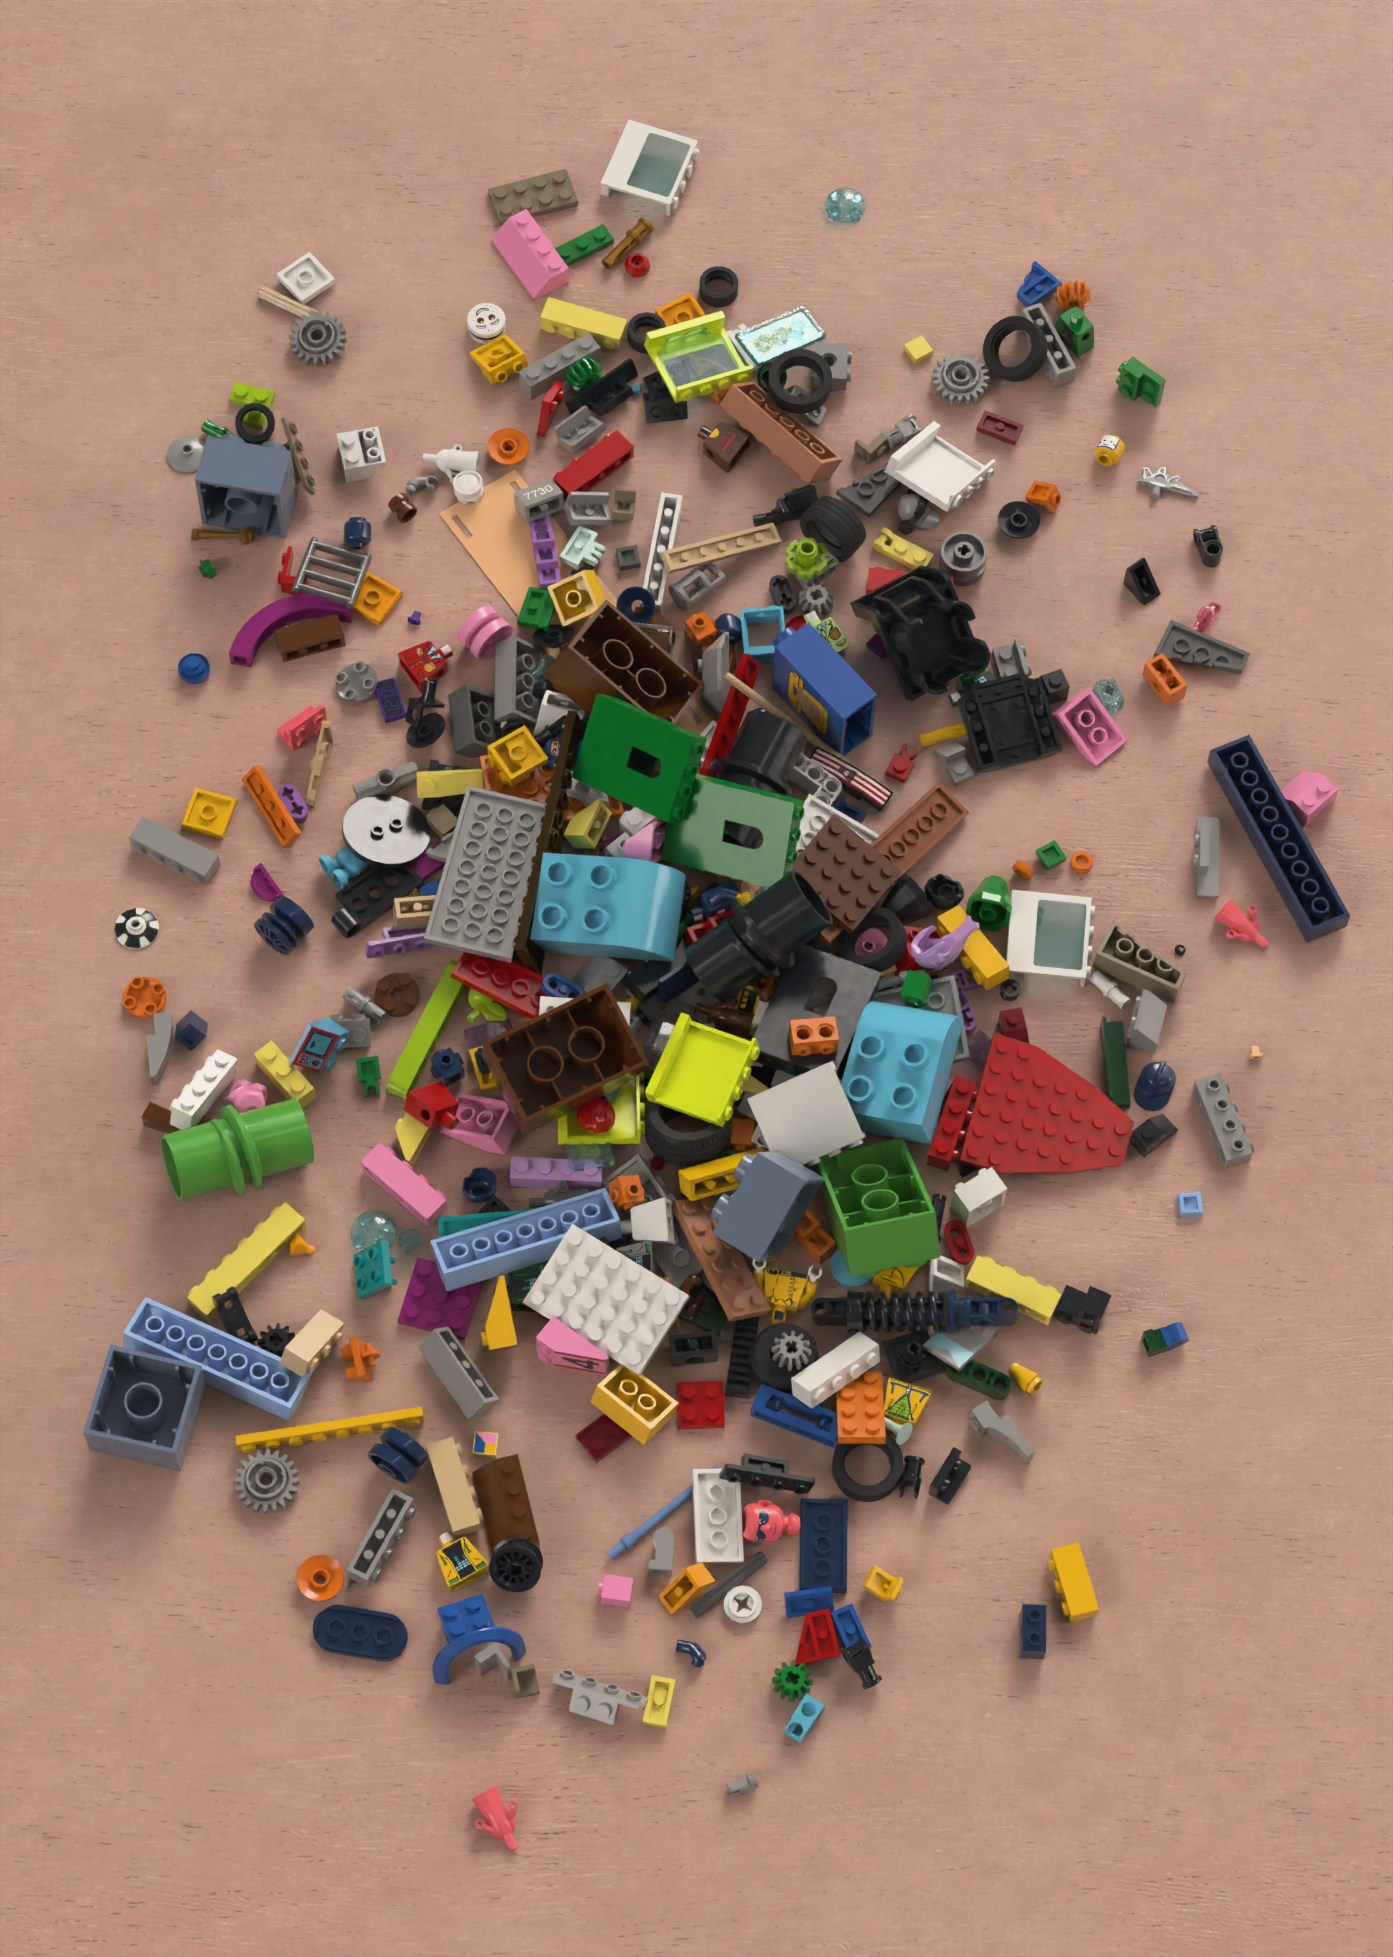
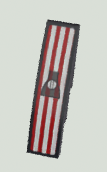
M817 746L808 757L835 776L841 782L842 788L859 801L864 799L879 812L883 810L893 794L891 790L860 769Z

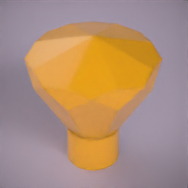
M298 1234L290 1242V1256L304 1253L313 1255L315 1247L308 1245Z

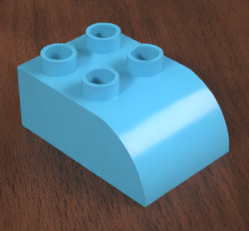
M543 853L530 939L547 953L674 962L686 875L672 867L639 859Z
M871 1001L867 1004L858 1021L841 1086L862 1132L886 1137H903L904 1140L931 1145L964 1022L961 1016Z

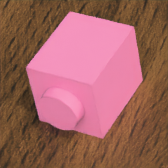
M605 1574L604 1582L599 1581L597 1595L601 1596V1604L630 1608L633 1578Z

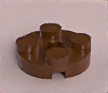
M408 973L389 974L380 979L376 984V1004L392 1017H403L412 1013L420 1000L418 984ZM395 991H401L403 993L401 994L400 999H396L395 996L394 998H392L391 995L394 994Z

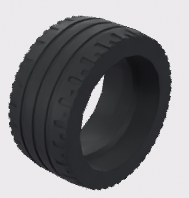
M822 496L817 499L804 512L799 521L803 535L806 538H814L816 543L824 544L825 549L838 562H844L850 558L866 539L863 523L854 511L843 502L830 496Z

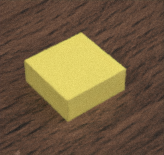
M922 335L904 345V350L915 364L933 355V349Z

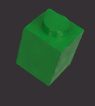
M911 970L907 971L900 993L907 1006L913 1008L918 1006L926 1007L933 985L930 976Z

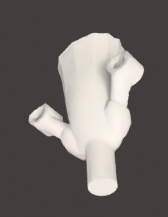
M456 444L450 450L443 449L437 455L423 454V462L436 463L437 467L447 474L451 483H453L457 473L451 470L460 472L471 470L478 473L479 451H462L460 444Z

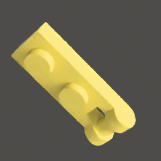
M885 527L879 532V538H876L872 543V547L876 551L911 569L920 565L928 567L934 558V554L893 534L891 530ZM888 541L891 543V545L888 546L885 544V542Z

